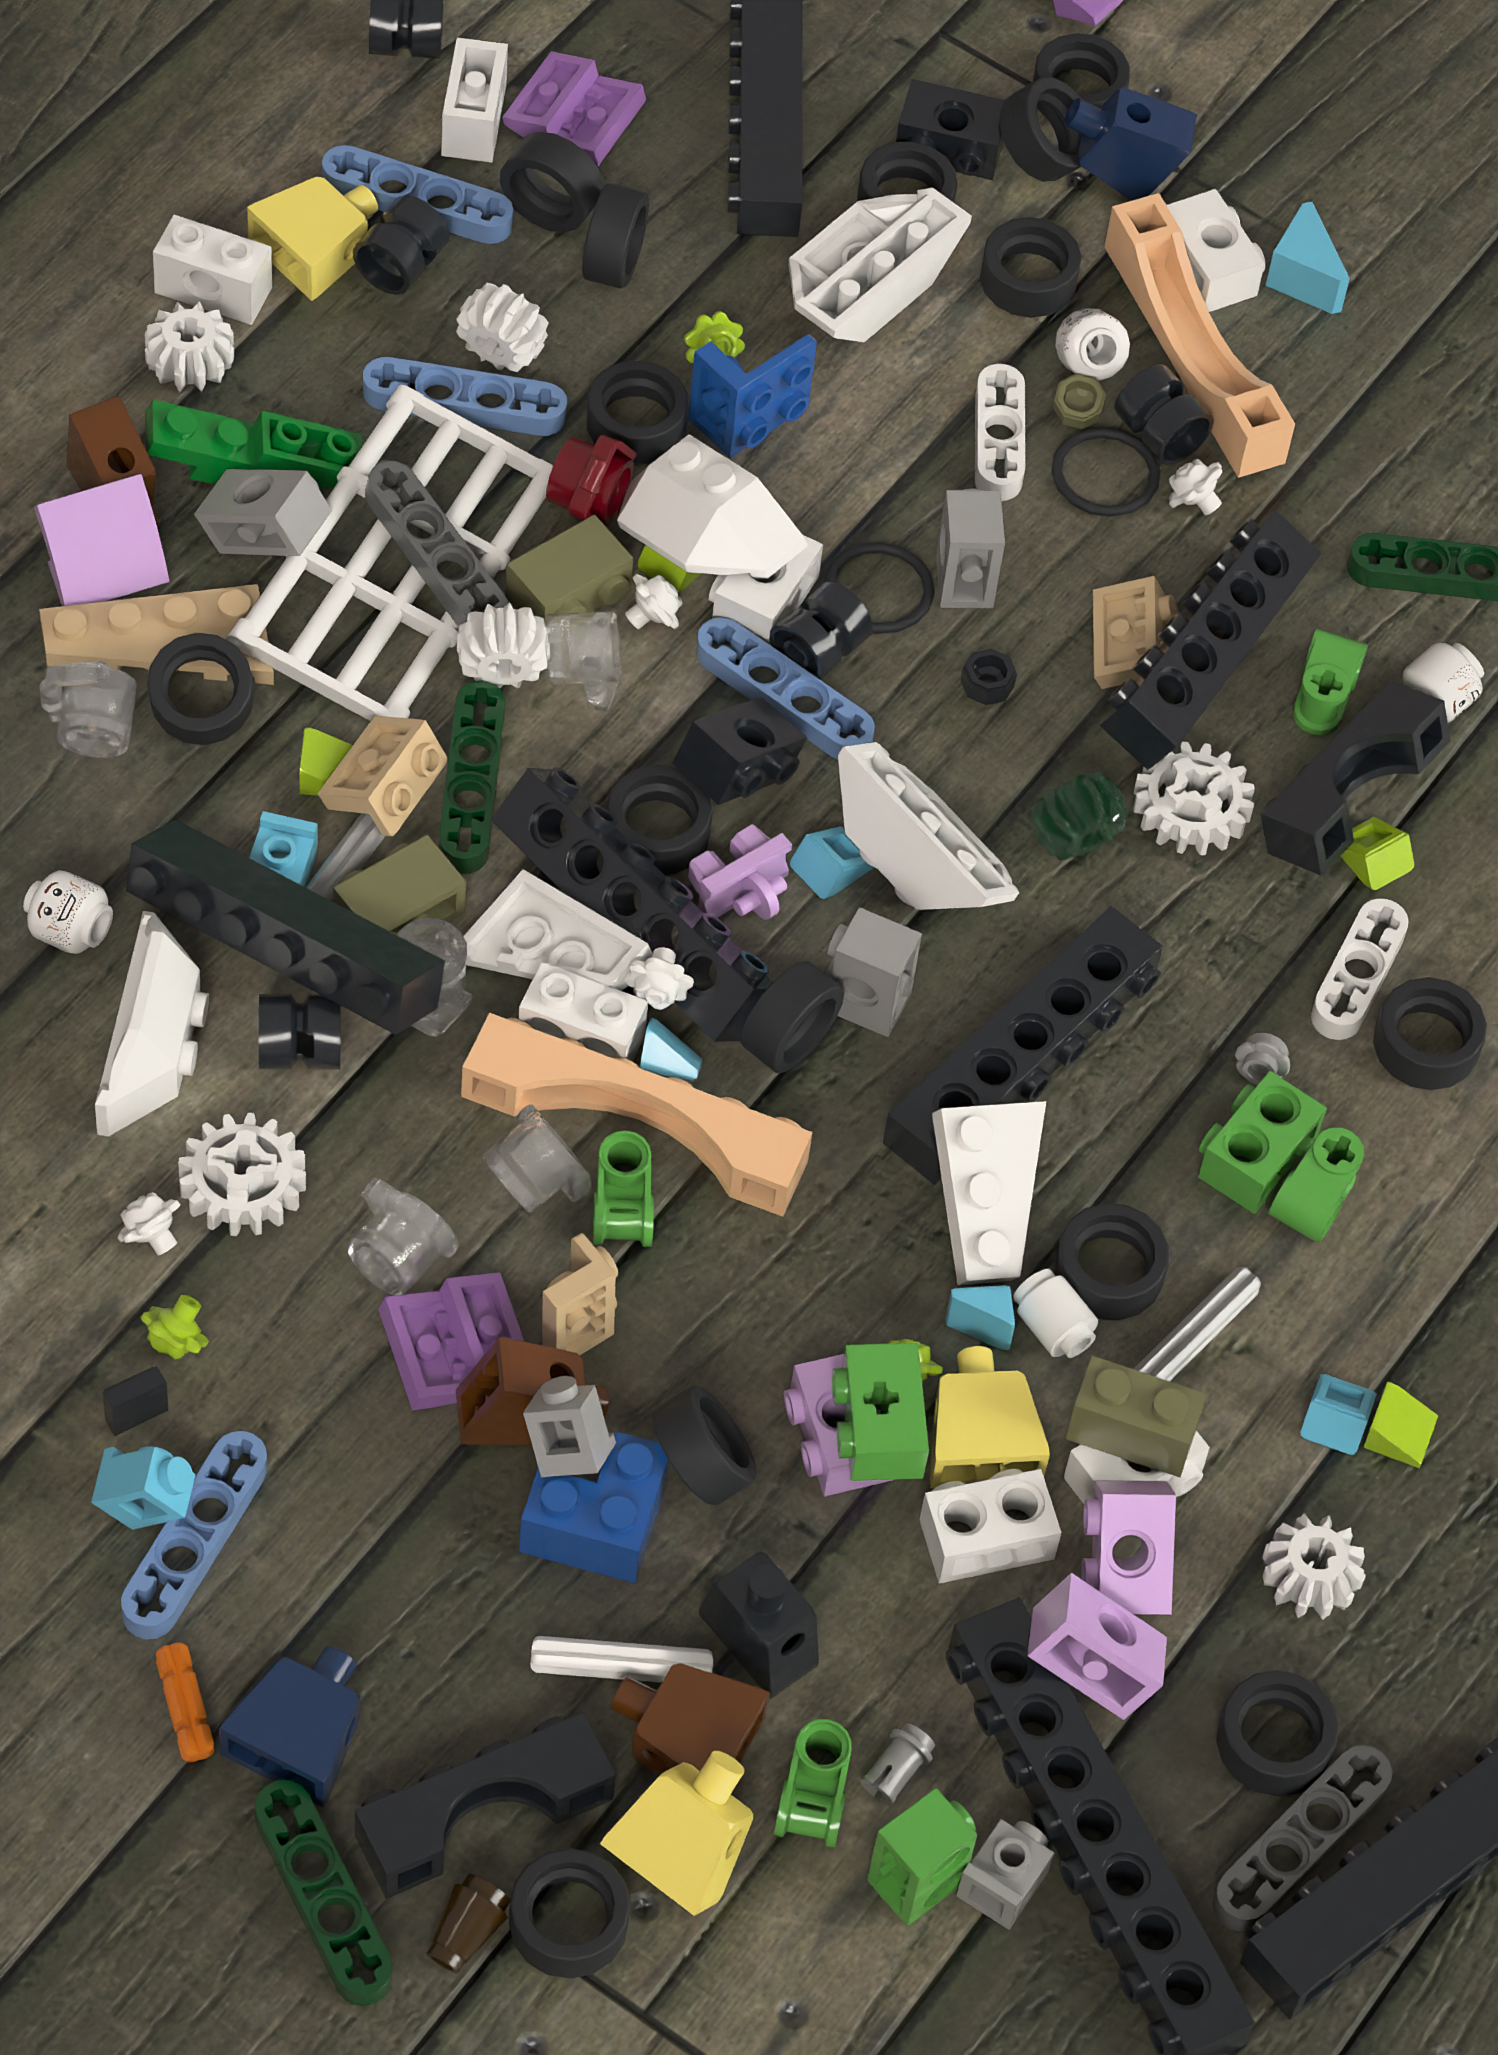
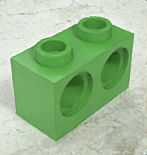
M1269 1071L1256 1088L1248 1084L1240 1092L1230 1111L1233 1116L1226 1125L1214 1124L1204 1137L1199 1147V1152L1204 1155L1198 1178L1256 1215L1319 1135L1327 1107ZM1264 1117H1273L1282 1123H1273ZM1233 1156H1243L1251 1162H1241Z
M935 1788L878 1831L867 1881L907 1927L959 1888L962 1873L971 1861L977 1838L976 1827L970 1814L957 1801L949 1803L941 1792Z

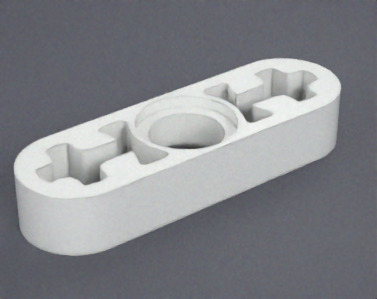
M993 364L984 368L979 374L975 394V485L978 490L1001 491V501H1006L1019 494L1025 473V380L1016 368L1006 364ZM995 387L1004 388V393L1006 394L1004 405H995ZM992 425H1004L1010 428L1014 435L1005 440L995 439L987 433L986 429ZM996 459H1005L1004 476L1006 478L996 477L994 470Z
M1374 899L1364 904L1360 909L1317 993L1313 1005L1311 1020L1315 1029L1323 1036L1334 1040H1343L1352 1037L1360 1029L1403 943L1408 928V916L1405 910L1396 902L1388 899ZM1381 921L1388 924L1389 927L1384 930L1377 946L1369 942L1373 928ZM1353 959L1364 960L1373 967L1375 974L1365 979L1354 977L1346 970L1345 963ZM1343 992L1351 997L1346 1012L1342 1013L1341 1017H1336L1330 1012L1336 1007Z

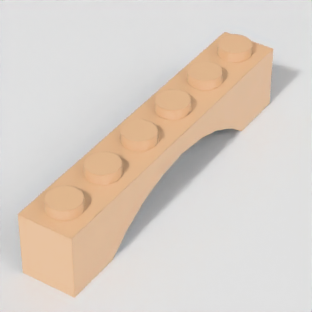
M1157 193L1112 206L1105 249L1189 394L1194 396L1212 415L1214 423L1211 432L1237 477L1285 464L1295 423L1273 385L1260 380L1247 370L1233 354L1219 333L1197 286L1187 256L1182 232L1160 194Z
M489 1013L462 1067L461 1097L514 1117L541 1110L579 1108L608 1111L640 1120L669 1134L694 1152L715 1174L729 1197L782 1217L808 1163L813 1132L801 1128L800 1125L788 1118L767 1116L747 1108L746 1105L730 1097L719 1098L693 1088L691 1084L675 1077L665 1078L643 1070L628 1059L621 1057L611 1058L589 1050L577 1040L557 1038L535 1030L531 1025L517 1018L506 1019Z

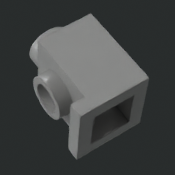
M561 1376L545 1382L538 1389L523 1412L541 1477L598 1473L616 1444L614 1433H608L595 1385L577 1386L576 1379L573 1377Z
M1001 1819L973 1861L964 1869L956 1897L1010 1930L1049 1872L1054 1852L1046 1848L1048 1845L1046 1836L1038 1828L1027 1822L1018 1821L1013 1827ZM1001 1856L1015 1864L1016 1867H1010L1004 1864L1001 1860Z

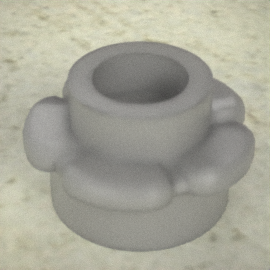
M1253 1034L1246 1039L1245 1043L1237 1048L1235 1057L1238 1060L1236 1068L1244 1078L1256 1085L1262 1081L1269 1071L1282 1078V1076L1287 1075L1290 1071L1291 1064L1288 1058V1048L1280 1038L1272 1034Z

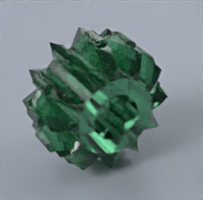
M1095 772L1088 776L1079 774L1071 781H1062L1061 785L1056 789L1046 791L1045 798L1036 802L1032 808L1034 813L1030 818L1035 827L1034 833L1041 846H1045L1049 855L1056 856L1058 860H1067L1073 856L1081 858L1087 852L1097 851L1104 843L1112 842L1114 834L1121 832L1127 825L1126 818L1129 812L1124 805L1126 801L1119 788L1113 785L1109 777H1104L1101 772Z

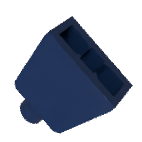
M1121 88L1117 89L1100 108L1079 97L1076 98L1066 113L1064 125L1082 134L1077 159L1080 166L1133 201L1149 196L1191 153L1197 114L1139 92Z
M331 1646L323 1649L312 1669L290 1658L280 1659L222 1723L219 1728L220 1754L273 1782L289 1780L303 1786L314 1803L324 1808L329 1800L360 1718V1696L355 1691L345 1687L356 1668L355 1661L345 1652Z

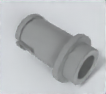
M906 1723L901 1730L893 1729L889 1735L890 1745L869 1772L860 1780L862 1787L872 1797L875 1798L880 1791L882 1795L879 1798V1802L888 1806H892L896 1796L920 1765L928 1766L933 1759L931 1751L935 1747L933 1740L924 1731L909 1723Z

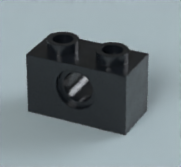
M912 79L898 123L896 142H916L931 146L946 156L954 167L955 172L993 180L1004 143L1000 130V112L1005 100Z
M759 697L693 721L672 764L717 805L741 796L743 798L749 797L759 789L775 783L780 785L789 780L800 764V760L797 757L808 737L764 698Z

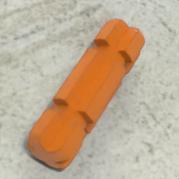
M182 1642L162 1646L156 1651V1664L160 1679L163 1680V1690L174 1731L177 1732V1742L181 1757L186 1762L207 1759L214 1754V1741L210 1726L207 1725V1715L196 1674L192 1669L193 1663L188 1646Z

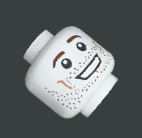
M1085 308L1073 312L1062 322L1057 331L1055 346L1059 359L1068 370L1075 374L1079 373L1097 378L1100 381L1112 377L1122 369L1129 356L1130 341L1127 330L1119 320L1100 309Z
M1435 643L1405 668L1402 680L1407 687L1444 700L1447 721L1449 723L1480 697L1483 688L1480 679L1484 676V671L1476 657L1463 645L1455 643L1451 646L1447 643Z
M61 870L48 875L42 882L36 881L33 883L25 896L23 904L24 911L28 913L27 925L32 936L73 954L81 953L89 947L94 948L98 946L107 935L113 918V910L108 905V897L101 886Z

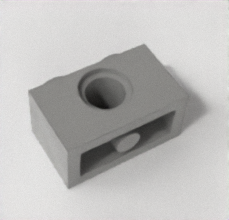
M226 469L194 515L220 554L301 556L332 512V509L320 492L317 482L310 476L308 471Z
M973 488L946 490L936 551L940 608L994 607L1005 546L1001 491H985Z
M860 907L849 926L840 924L828 948L827 955L833 957L826 971V975L837 982L844 990L843 1004L837 1016L889 1037L912 993L922 933Z

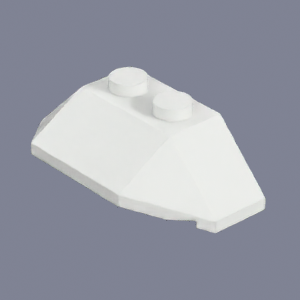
M934 188L917 190V194H895L857 201L789 258L788 266L794 309L833 338L858 342L867 341L934 283L970 225L972 215Z
M690 434L671 447V449L656 459L631 481L617 519L621 529L686 572L733 575L750 572L751 577L769 578L808 547L804 536L758 477Z
M877 742L845 746L838 754L845 834L860 849L861 857L869 865L877 868L895 887L897 896L903 902L913 906L916 910L984 907L1015 900L1019 891L1012 884V879L1005 866L930 787L905 766L891 760L888 751Z
M143 911L120 1008L95 1102L97 1135L110 1136L178 1097L183 1075L192 1076L195 1069L198 1042L191 1041L194 1026L204 1027L209 1007V993L200 992L199 968L153 912Z

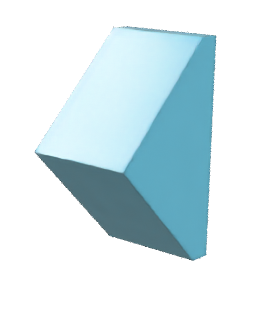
M1313 202L1302 203L1273 252L1265 286L1330 314L1339 313L1342 311L1350 278Z

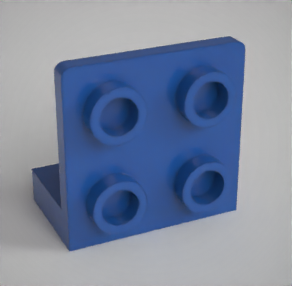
M808 334L747 374L734 357L726 356L710 341L696 350L694 354L688 420L729 458L747 447H756L767 437L769 432L786 421L793 422L797 420L807 410L810 403L809 398L817 341Z

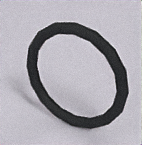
M1105 427L1081 430L1065 439L1053 456L1051 473L1057 490L1071 505L1089 514L1108 517L1130 514L1148 504L1159 487L1160 468L1156 457L1144 445L1141 439L1123 430ZM1098 438L1118 440L1134 448L1145 459L1149 470L1148 485L1140 496L1128 503L1112 506L1092 503L1078 496L1067 485L1062 472L1064 458L1071 448L1083 441Z
M885 542L861 543L842 551L829 564L823 584L825 582H835L838 571L849 560L863 554L884 553L899 557L913 566L922 579L924 593L920 605L909 616L895 622H872V633L874 634L902 631L916 625L930 610L935 595L932 574L919 557L904 547Z

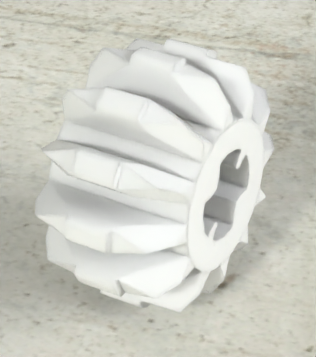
M486 283L481 289H476L472 296H468L462 305L461 313L456 319L459 323L456 333L461 339L467 341L465 346L467 350L474 351L480 356L481 362L487 360L493 363L498 370L507 367L511 371L518 372L523 366H528L532 359H536L543 349V342L548 336L546 328L549 322L544 316L538 314L540 307L537 304L529 303L524 298V293L518 295L512 292L509 286L505 284L498 288L494 284Z
M200 301L192 309H184L177 302L173 313L158 310L155 323L147 325V331L145 332L146 363L150 370L156 371L160 384L175 380L179 393L187 384H194L202 392L206 380L221 383L224 370L231 368L234 361L233 331L230 324L223 323L219 309L204 313Z
M510 603L504 608H495L487 604L484 613L476 611L468 613L467 622L459 625V634L457 635V652L459 653V663L462 666L463 675L474 677L475 681L493 683L499 688L510 684L520 688L523 680H538L540 671L548 668V659L550 658V641L548 640V629L545 627L544 618L533 616L530 607L516 610L512 608Z
M1305 1513L1297 1518L1294 1527L1282 1523L1276 1529L1273 1537L1274 1541L1266 1544L1263 1552V1563L1267 1565L1262 1576L1264 1585L1277 1587L1274 1596L1276 1606L1290 1600L1297 1603L1295 1612L1298 1618L1305 1615L1308 1607H1313L1322 1620L1330 1615L1333 1605L1345 1610L1353 1600V1592L1361 1589L1365 1579L1364 1570L1360 1568L1365 1558L1364 1548L1350 1545L1353 1537L1351 1527L1337 1533L1331 1530L1332 1521L1329 1515L1320 1521L1319 1526H1314Z

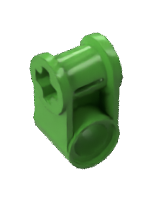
M1316 628L1302 671L1301 687L1293 708L1295 723L1303 731L1321 736L1330 734L1338 728L1351 690L1354 691L1368 644Z
M1329 1128L1322 1131L1316 1137L1296 1170H1293L1283 1183L1269 1209L1268 1215L1311 1240L1320 1243L1337 1217L1345 1198L1351 1191L1356 1179V1173L1362 1164L1364 1146L1359 1137L1352 1131L1344 1128Z
M614 1132L601 1143L598 1155L596 1192H594L593 1245H602L604 1240L640 1241L643 1247H652L654 1196L651 1194L650 1146L642 1136L635 1132ZM616 1163H627L636 1169L630 1172H621L612 1166Z
M817 1719L809 1722L800 1730L796 1739L788 1780H785L774 1836L783 1838L787 1832L822 1839L826 1847L835 1849L846 1793L843 1791L852 1752L851 1738L847 1730L839 1723L830 1719ZM816 1748H824L831 1751L837 1760L829 1765H819L814 1763L807 1756V1753Z

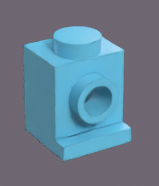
M263 811L260 818V828L249 858L306 887L318 856V824Z
M145 1446L138 1451L127 1454L122 1453L115 1447L104 1449L91 1503L132 1530L182 1519L186 1516L196 1474L192 1472L189 1463L184 1458L173 1457L170 1452L162 1448Z

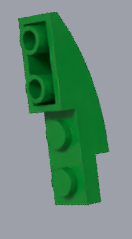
M152 399L145 411L147 454L157 458L188 464L189 479L212 484L218 482L226 469L308 471L310 476L317 482L319 488L335 487L338 483L337 475L345 466L349 467L362 448V434L266 411H261L254 423Z

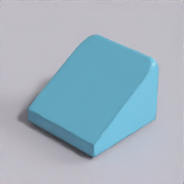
M841 826L806 834L790 860L791 868L822 899L835 895L874 868L861 857L860 849L845 834V829Z
M651 1018L646 1029L640 1068L654 1074L692 1081L697 1079L702 1058L658 1020Z
M1010 1286L951 1289L946 1313V1326L998 1349L1009 1350L1015 1328Z
M1321 1374L1300 1431L1301 1436L1312 1442L1354 1455L1358 1450L1377 1393L1330 1375Z

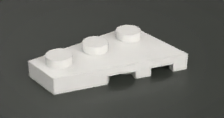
M524 869L451 950L456 963L533 979L541 962L620 991L627 987L624 978L630 972L631 962L635 960L646 962L648 958L653 956L648 943Z
M1046 1101L942 1108L932 1113L957 1285L1011 1281L1020 1277Z

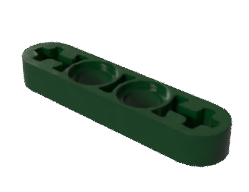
M1381 533L1363 534L1358 536L1352 544L1346 566L1348 574L1360 585L1498 601V546ZM1366 555L1375 556L1376 562L1379 565L1370 564L1369 558ZM1396 557L1403 558L1400 568H1395ZM1418 558L1430 559L1437 564L1439 571L1433 574L1422 573L1414 568L1412 561ZM1470 564L1483 565L1490 570L1492 577L1485 580L1475 579L1468 575L1465 567Z
M473 681L464 685L458 691L455 700L439 831V849L460 874H471L480 870L487 862L493 823L490 819L494 815L505 720V696L499 687L486 681ZM479 703L487 705L484 715V727L473 726L474 709L476 704ZM478 745L487 749L490 756L482 762L472 763L463 759L459 753L467 746ZM463 791H475L482 795L485 801L476 808L467 809L458 805L454 797ZM461 827L471 828L468 852L457 851Z
M278 1780L271 1782L263 1787L256 1797L255 1822L257 1830L339 1994L344 2000L353 2005L367 2006L376 2004L386 1996L391 1987L392 1962L390 1955L307 1791L303 1786L294 1781ZM282 1801L287 1809L296 1807L294 1808V1827L298 1835L290 1841L289 1831L280 1816L271 1817L273 1815V1804ZM303 1852H317L326 1859L328 1867L318 1878L305 1879L296 1875L291 1865L295 1857ZM332 1905H343L354 1914V1923L344 1932H329L323 1929L318 1921V1916L322 1910ZM358 1943V1955L363 1965L367 1969L378 1967L374 1970V1982L372 1984L365 1985L360 1977L349 1980L353 1976V1961L348 1949Z

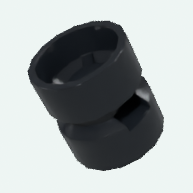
M371 0L369 54L397 56L402 49H408L412 57L440 59L443 0Z
M400 196L383 213L381 223L373 225L353 248V259L357 269L373 286L385 293L402 294L420 276L425 266L429 265L449 242V230L438 211L427 202L414 196Z
M1159 364L1150 366L1133 377L1118 395L1114 409L1133 433L1143 431L1141 439L1144 445L1160 463L1171 465L1184 460L1204 443L1213 428L1214 420L1212 415L1194 396L1186 394L1185 386L1167 366Z
M825 582L801 603L800 609H794L770 630L769 640L772 647L818 679H821L841 662L842 656H848L872 635L873 625L864 604L853 592L836 582Z
M259 994V1069H292L296 1061H303L308 1069L340 1070V1005L320 994H309L303 1003H297L291 994Z

